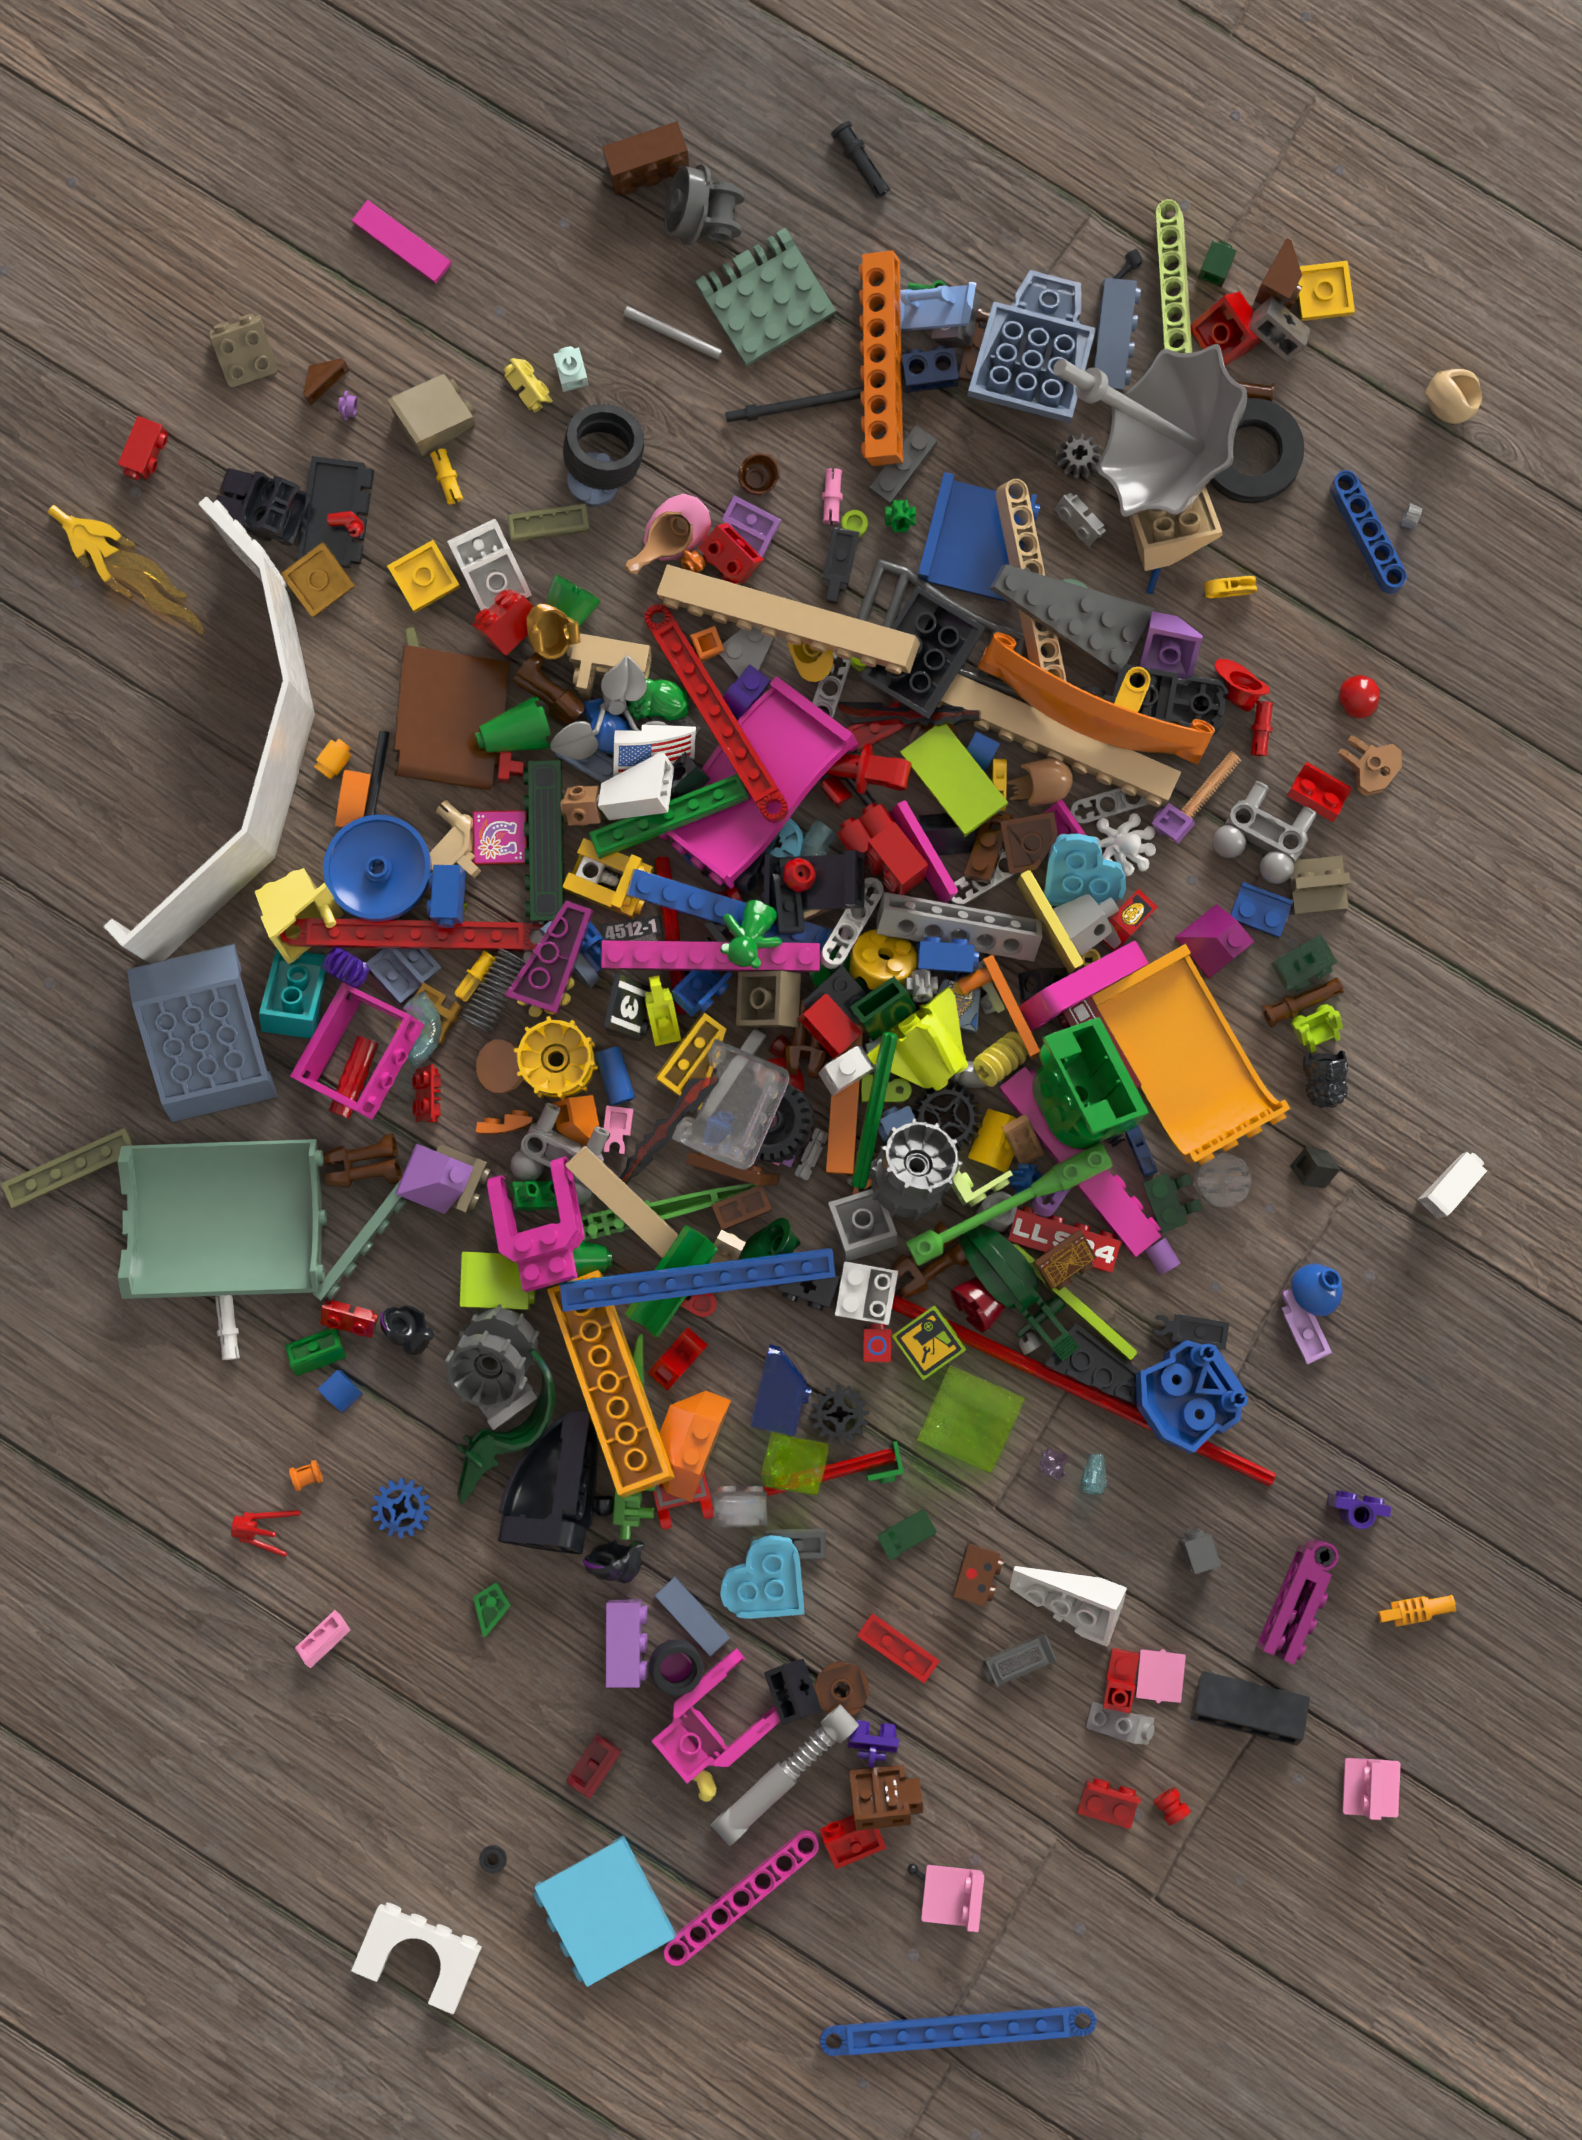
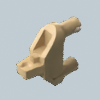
M445 800L441 804L448 812L438 806L436 814L441 816L452 828L430 852L432 873L434 865H461L475 879L481 870L471 861L475 857L473 855V818L470 815H462L448 800Z

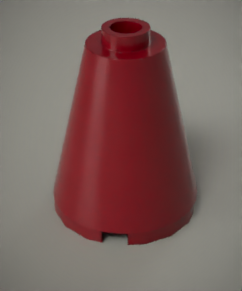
M977 1276L955 1286L950 1291L956 1308L959 1312L964 1310L968 1315L966 1318L967 1322L981 1333L989 1330L1006 1308L1005 1305L991 1295Z

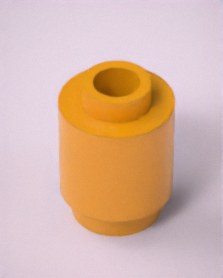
M337 739L336 742L330 740L317 757V763L314 768L331 780L334 775L338 776L352 757L349 753L351 747L340 739Z

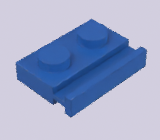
M1243 882L1230 915L1242 925L1280 938L1293 900Z

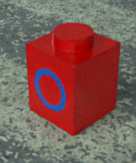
M869 1324V1329H863V1362H891V1329H885V1324Z

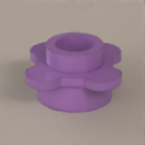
M345 391L344 397L339 398L338 412L342 413L345 421L348 420V417L355 418L357 413V396L349 395L348 391Z

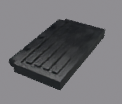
M312 456L306 491L311 495L302 519L297 561L324 542L342 567L351 568V563L361 564L364 545L354 543V541H364L367 519L358 517V514L368 515L371 493L364 492L362 489H372L373 469L365 468V464L362 462ZM351 511L363 522L364 532L359 537H351L349 535L350 532L344 526L330 527L327 521L328 514Z

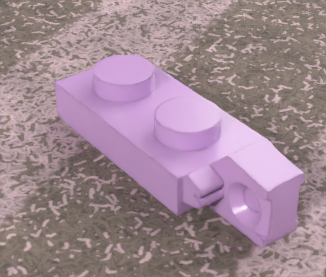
M1291 1288L1281 1292L1286 1304L1285 1307L1281 1308L1284 1313V1319L1305 1363L1308 1365L1331 1354L1332 1351L1315 1315L1306 1312L1300 1307L1293 1296Z

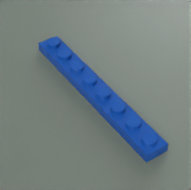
M633 869L626 896L724 926L726 924L723 917L727 913L732 915L738 925L741 926L743 910L746 905L745 902L638 869ZM804 921L805 931L802 934L776 935L774 923L763 937H778L782 940V943H820L821 953L833 930Z

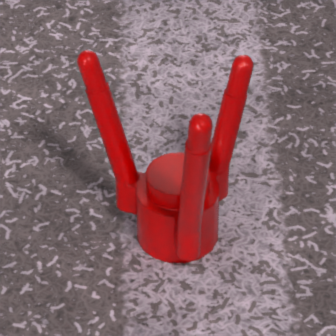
M299 1510L264 1513L245 1512L244 1516L236 1515L232 1522L231 1536L240 1538V1542L249 1543L286 1557L287 1553L285 1551L253 1539L256 1535L276 1536L275 1532L258 1529V1522L253 1520L299 1516L301 1512Z

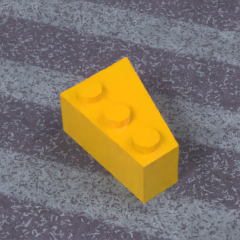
M701 1013L654 1079L680 1097L689 1079L705 1078L695 1084L684 1098V1101L688 1104L693 1102L698 1097L700 1091L709 1085L726 1028L706 1013ZM703 1102L697 1108V1110H701Z

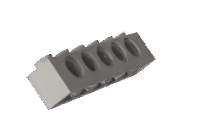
M888 892L883 893L876 917L877 934L910 939L916 942L925 941V937L941 938V943H952V939H967L968 944L975 945L974 951L994 956L1011 957L1017 960L1034 962L1042 940L1041 920Z

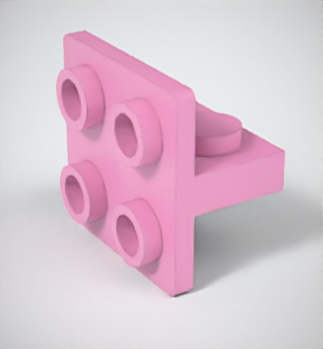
M1345 1758L1342 1812L1349 1815H1365L1373 1820H1381V1816L1398 1817L1400 1762Z

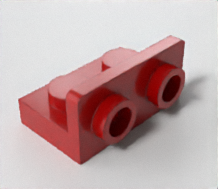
M1306 762L1295 778L1287 797L1305 807L1311 808L1317 814L1334 822L1352 788Z
M1094 1778L1093 1782L1086 1780L1077 1813L1131 1829L1137 1805H1140L1141 1798L1135 1795L1136 1790L1125 1786H1120L1119 1790L1109 1787L1110 1782L1099 1778Z
M854 1814L842 1820L833 1821L820 1829L824 1844L835 1869L886 1849L879 1828L856 1831Z

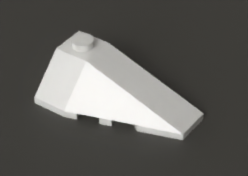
M1015 1566L1013 1569L1010 1583L1011 1590L1037 1607L1044 1606L1054 1613L1053 1618L1059 1622L1065 1620L1074 1626V1632L1081 1637L1107 1647L1122 1610L1127 1590L1126 1587L1103 1578Z

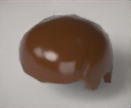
M756 453L748 456L742 462L737 477L739 478L738 482L741 488L748 494L761 496L769 493L775 487L780 477V471L777 462L770 455Z

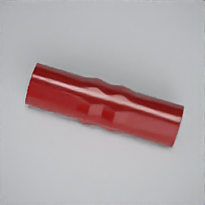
M357 1036L349 1059L344 1066L343 1074L339 1079L336 1092L357 1102L379 1043L362 1036ZM332 1100L328 1110L347 1119H350L353 1112L352 1109Z

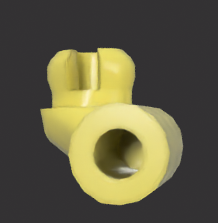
M703 1769L692 1780L697 1782L700 1791L698 1794L699 1798L702 1801L709 1802L716 1795V1785L711 1773Z

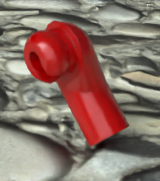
M351 511L332 513L327 516L330 527L344 526L350 532L349 535L351 537H359L364 532L363 522Z

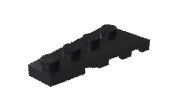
M1075 1322L1068 1333L1080 1348L1063 1362L1053 1352L1043 1367L1137 1408L1136 1373L1140 1372V1370Z

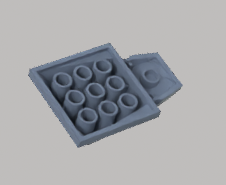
M1030 270L1017 290L1011 306L993 301L967 396L1071 423L1078 398L1076 386L1056 376L1053 368L1060 359H1065L1083 371L1086 368L1096 328L1079 324L1081 314V283Z

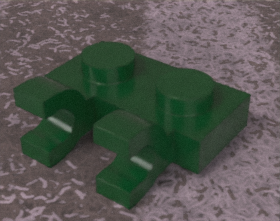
M1168 1173L1142 1183L1157 1223L1161 1228V1233L1188 1224L1185 1216L1203 1209L1199 1199L1180 1206L1175 1190L1193 1184L1189 1174L1170 1180Z

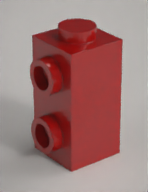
M137 416L118 461L119 467L124 471L123 475L136 481L139 478L148 481L150 474H154L158 465V454L160 450H164L168 441L167 431L163 425Z

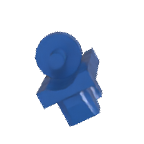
M590 921L580 952L598 973L602 970V941L606 940Z

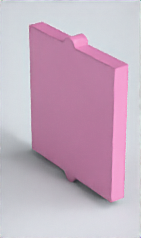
M1140 1649L1136 1698L1155 1700L1157 1703L1161 1701L1181 1703L1186 1654L1170 1653L1164 1649L1160 1651Z

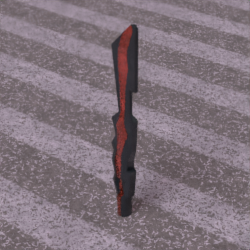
M882 702L838 703L839 709L854 725L900 719L906 726L919 722L924 726L932 724L939 727L946 723L957 725L964 721L981 720L980 710H967L958 706L941 705V707H936L928 720L902 705L896 708L881 707Z
M718 1077L689 1079L668 1118L656 1120L653 1132L645 1134L644 1140L636 1144L635 1153L627 1158L626 1169H624V1172L619 1177L626 1185L653 1161V1154L662 1149L679 1131L677 1124L689 1111L693 1114L719 1083Z

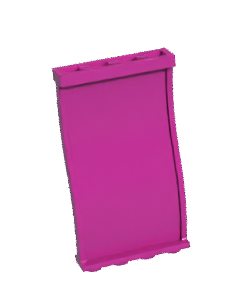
M777 676L770 682V689L740 717L738 723L788 805L787 816L777 823L767 821L747 791L750 800L658 836L663 841L667 838L673 842L671 846L683 856L687 853L692 857L690 862L701 871L706 868L711 872L708 876L719 886L724 883L730 889L734 886V880L763 853L778 835L818 780L848 751L853 752L859 745L849 730ZM718 745L703 766V770L711 779L705 786L737 774L720 745ZM777 802L771 803L767 807L768 813L772 815L779 813L782 808L781 804Z

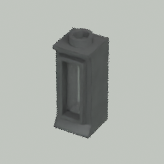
M1043 1633L985 1658L987 1666L982 1668L988 1682L994 1681L996 1687L1038 1668L1056 1662L1057 1659L1047 1635Z

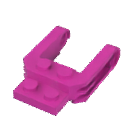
M567 1157L551 1160L550 1164L560 1215V1223L558 1224L551 1223L517 1233L512 1201L508 1198L504 1182L505 1177L500 1175L489 1178L487 1181L499 1252L518 1264L522 1289L525 1292L577 1278L573 1251L579 1247L585 1238L574 1176L566 1167V1164L569 1162Z
M737 1648L701 1678L699 1685L691 1692L681 1695L674 1701L672 1723L651 1740L686 1783H689L708 1765L729 1767L780 1722L776 1706L774 1705L730 1745L726 1746L722 1737L702 1713L693 1707L698 1700L723 1680L735 1666L746 1659Z

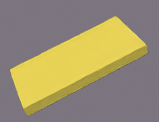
M1028 870L1022 873L1016 884L1037 920H1041L1042 929L1067 972L1071 975L1080 969L1083 965V960L1032 872Z

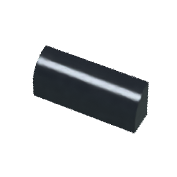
M1202 1671L1195 1691L1190 1719L1298 1746L1304 1738L1310 1697Z

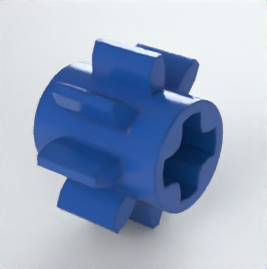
M1019 1163L1018 1169H1014L1011 1172L1013 1175L1009 1178L1010 1186L1016 1189L1015 1194L1030 1188V1185L1043 1176L1040 1171H1036L1037 1165Z

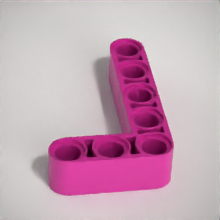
M1135 940L1046 987L1020 1005L1019 1009L1030 1031L1033 1032L1063 1011L1145 967L1149 962Z

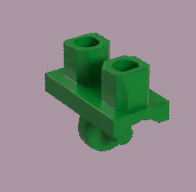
M553 1181L511 1182L509 1184L513 1194L514 1210L532 1212L533 1210H556L558 1208Z

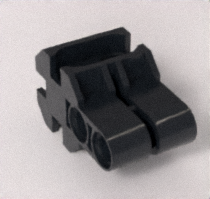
M227 468L219 492L225 496L217 495L216 500L228 511L233 521L236 519L249 534L267 541L275 539L282 545L291 546L296 538L311 495L300 491V487L297 484L282 477L274 476L272 479L258 471L251 474Z

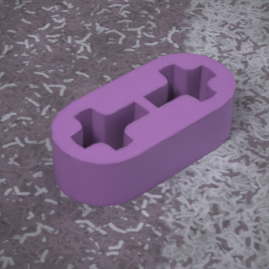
M1070 1189L1038 1198L1035 1197L1032 1202L1034 1211L1041 1216H1051L1065 1199ZM1047 1197L1051 1199L1047 1205L1042 1204Z

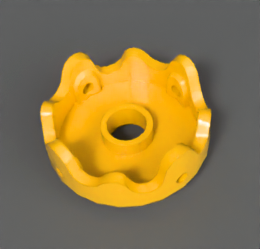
M877 929L861 934L853 944L850 953V975L853 979L861 976L871 990H875L893 976L904 987L906 977L911 978V973L917 968V952L908 939L877 934ZM885 954L889 956L890 959L884 960L880 958L879 955Z

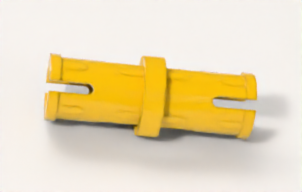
M438 449L439 455L436 454V451L430 454L438 474L436 479L442 485L447 504H456L454 497L457 499V502L463 500L456 481L457 473L455 470H452L446 449Z

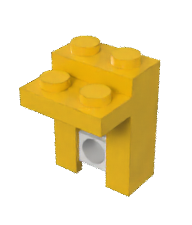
M583 838L577 852L579 857L572 873H568L563 884L564 891L630 919H634L635 914L640 915L645 901L626 896L633 869L653 874V867L643 863L640 857L632 854L628 857L619 852L599 859L593 842ZM588 866H596L598 874L595 877L587 878L584 876V870ZM605 868L621 874L622 877L618 879V875L614 876L613 873L605 872ZM600 882H603L604 885H605V884H608L609 887H610V886H615V887H616L617 885H618V887H617L616 891H613V890H610V889L605 888V887H603V886H600V885H598V884H599Z

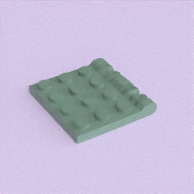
M786 228L775 233L784 252L781 251L773 236L767 238V244L776 256L769 261L759 244L752 247L762 264L759 267L749 250L732 259L733 265L741 276L737 279L728 262L721 265L725 276L731 282L725 287L722 286L718 275L714 271L709 272L708 277L716 289L715 293L705 276L694 281L697 289L746 367L836 314V309L799 252Z

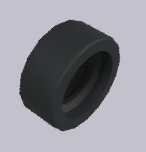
M681 1639L668 1640L661 1643L653 1651L649 1660V1672L655 1685L662 1692L671 1696H679L691 1692L699 1685L703 1676L704 1665L699 1653L690 1643ZM674 1653L686 1654L692 1662V1669L689 1675L678 1682L666 1681L660 1672L662 1662Z

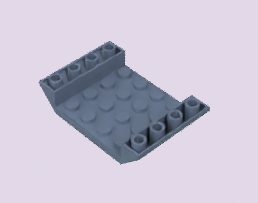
M235 944L137 966L127 970L131 1002L161 1104L172 1122L277 1097L271 1071H267L240 977L242 969Z

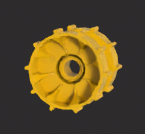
M548 1016L547 1021L538 1023L531 1029L526 1027V1034L522 1038L519 1047L514 1049V1052L517 1054V1062L520 1069L517 1075L520 1078L524 1077L523 1081L528 1082L534 1088V1093L540 1099L546 1096L552 1099L563 1100L575 1096L581 1091L588 1092L587 1085L592 1080L594 1072L599 1071L598 1066L595 1064L593 1051L596 1045L590 1037L586 1038L574 1020L568 1023L561 1020H552ZM555 1053H561L564 1056V1062L558 1067L550 1065V1058Z

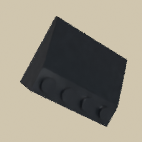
M917 586L890 628L915 635L920 642L910 674L905 672L894 674L887 671L885 666L876 664V667L867 666L860 676V682L884 697L929 720L986 628Z

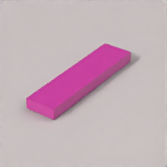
M369 200L365 202L352 219L354 225L434 284H437L452 265L449 259Z
M904 800L897 803L890 812L891 816L927 862L926 878L940 902H950L958 892L957 887L907 802Z

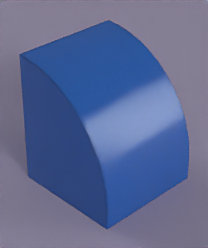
M977 731L975 732L967 751L984 773H986L1000 743Z
M337 1370L318 1388L319 1392L341 1412H345L363 1394L342 1370Z

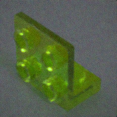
M774 1424L761 1472L765 1487L817 1496L830 1449L829 1444L787 1436L785 1426Z

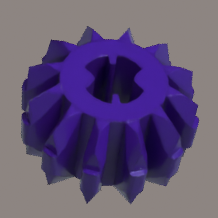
M333 947L330 953H327L322 964L325 972L354 988H359L364 983L370 971L366 963L339 947Z

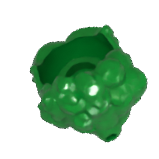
M647 678V687L644 695L636 701L627 700L628 711L635 720L647 718V716L650 718L660 716L665 720L673 721L684 718L689 713L690 698L687 691L668 680L660 679L653 681Z

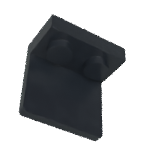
M842 965L835 969H829L828 971L831 975L812 991L802 1003L809 1009L824 994H828L852 1022L857 1025L858 1021L850 1006L865 997L867 993Z

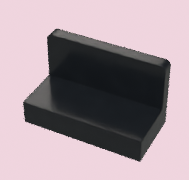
M947 813L919 815V824L938 856L972 852L975 844V830L964 836Z

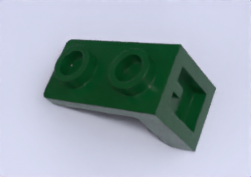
M922 1509L876 1536L891 1561L900 1556V1553L936 1534V1529L926 1511Z

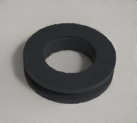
M1249 398L1247 399L1245 412L1236 430L1242 427L1254 426L1264 429L1271 434L1278 445L1279 457L1277 463L1272 470L1257 476L1242 474L1231 465L1209 482L1218 492L1229 499L1241 503H1261L1279 496L1293 482L1304 458V439L1298 423L1283 407L1268 400Z

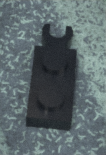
M1180 1314L1174 1315V1321H1170L1164 1315L1155 1316L1156 1320H1162L1165 1324L1163 1330H1153L1155 1335L1161 1336L1172 1333L1171 1341L1181 1343L1189 1340L1199 1344H1212L1217 1349L1226 1350L1230 1324L1228 1322Z

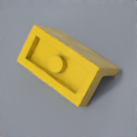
M988 1109L982 1121V1128H979V1136L975 1138L968 1158L1006 1173L1014 1154L1002 1127L1017 1118Z

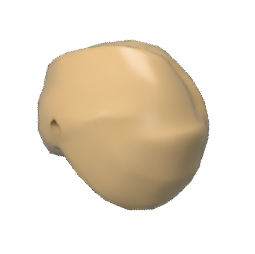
M1465 369L1437 372L1425 391L1432 413L1448 424L1468 421L1477 414L1482 403L1479 379L1474 373Z

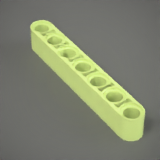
M1167 199L1159 203L1156 208L1164 347L1176 353H1192L1184 218L1179 205L1175 201ZM1170 211L1176 212L1173 218L1164 219L1166 213ZM1177 237V241L1174 244L1166 245L1167 239ZM1171 263H1179V266L1175 270H1167L1168 266ZM1173 288H1180L1181 291L1177 296H1169V292ZM1174 314H1182V318L1178 322L1170 321ZM1177 339L1184 340L1181 347H1172L1173 342Z

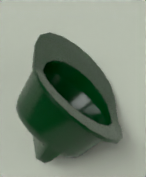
M778 1218L752 1235L746 1241L741 1251L740 1260L793 1253L800 1245V1240L791 1231L789 1220Z

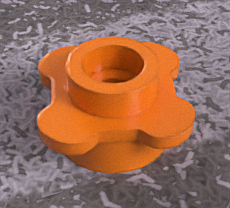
M685 550L683 552L684 557L680 559L683 569L699 573L705 568L706 563L697 551L692 550L689 552Z

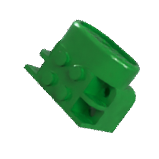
M1100 1017L1042 1038L1045 1043L1039 1051L1042 1066L1033 1078L1032 1090L1036 1103L1051 1132L1061 1143L1075 1149H1088L1102 1140L1134 1129L1149 1113Z

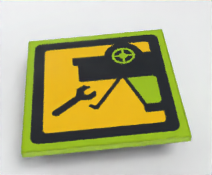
M935 1305L892 1335L922 1380L966 1351L956 1332Z

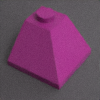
M1218 904L1175 937L1181 946L1187 945L1191 952L1189 956L1208 979L1254 943L1240 923Z

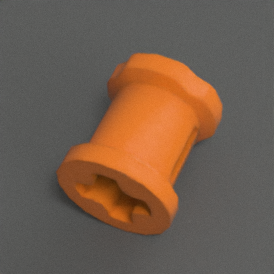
M316 1460L297 1469L294 1467L289 1468L290 1477L296 1491H300L303 1486L315 1482H323L322 1473Z

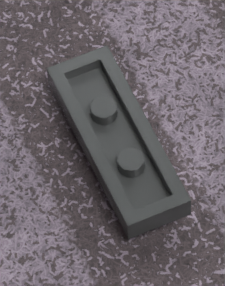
M916 425L903 442V463L885 465L870 485L869 491L891 505L937 444V439Z

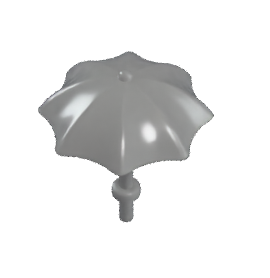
M1218 344L1193 353H1176L1169 349L1161 350L1145 375L1124 393H1120L1110 387L1107 375L1098 368L1092 367L1083 371L1065 359H1060L1055 363L1053 368L1054 374L1076 386V395L1080 400L1091 404L1101 400L1112 406L1111 431L1101 461L1098 463L1097 472L1113 485L1119 499L1122 516L1128 517L1147 509L1165 510L1173 515H1177L1187 510L1195 502L1202 489L1212 478L1232 465L1234 459V437L1238 424L1245 412L1247 390L1227 372L1224 366L1222 351Z

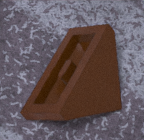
M342 358L308 367L303 394L310 405L315 403L349 371L346 362Z

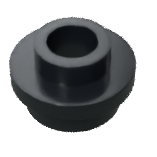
M497 1845L485 1847L479 1856L481 1868L492 1874L500 1872L507 1862L505 1851ZM490 1854L497 1855V1863L489 1862L488 1857Z

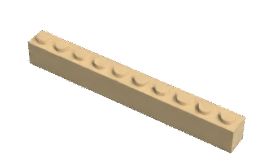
M668 564L657 591V595L663 601V605L668 608L677 610L678 607L687 609V612L692 615L702 617L703 614L712 616L714 621L723 624L730 621L746 631H751L752 628L761 630V634L767 637L776 638V635L782 636L791 644L801 645V642L811 645L810 648L825 653L826 650L836 652V656L846 660H850L851 657L861 659L860 662L870 667H876V664L885 666L887 671L894 674H901V672L910 674L920 645L915 635Z
M959 674L956 675L937 706L949 705L963 707L967 710H980V721H971L976 728L982 731L991 730L996 732L999 738L1007 742L1014 740L1023 744L1022 747L1030 752L1037 753L1039 751L1046 754L1047 758L1059 759L1071 765V768L1077 773L1094 775L1100 783L1105 785H1111L1112 783L1121 787L1120 790L1127 795L1135 796L1137 794L1145 797V801L1148 804L1160 807V805L1166 807L1181 774V771L1133 750L1109 745L1073 731L1044 715L1036 708Z

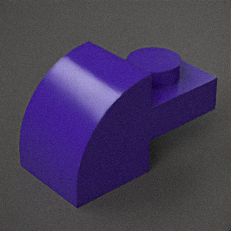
M750 664L738 680L732 683L723 696L737 721L758 700L771 682L769 678Z

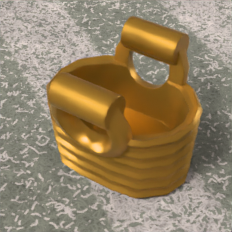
M539 604L529 612L527 616V631L530 645L534 652H537L547 660L560 658L570 648V645L581 642L578 622L567 617L559 609L548 604Z

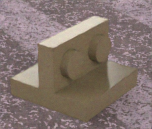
M1342 855L1296 860L1293 874L1289 878L1291 898L1293 900V915L1348 909L1346 887L1350 884L1349 872L1344 873Z

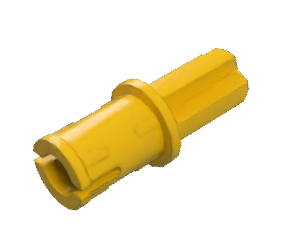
M483 950L472 968L466 970L468 973L454 994L462 1001L467 1002L480 983L485 982L483 977L486 976L485 972H489L488 967L493 966L491 962H496L497 960Z

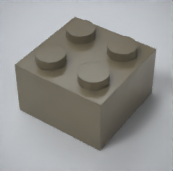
M781 970L738 972L736 1026L749 1028H799V1020L797 1018L799 1017L801 974Z

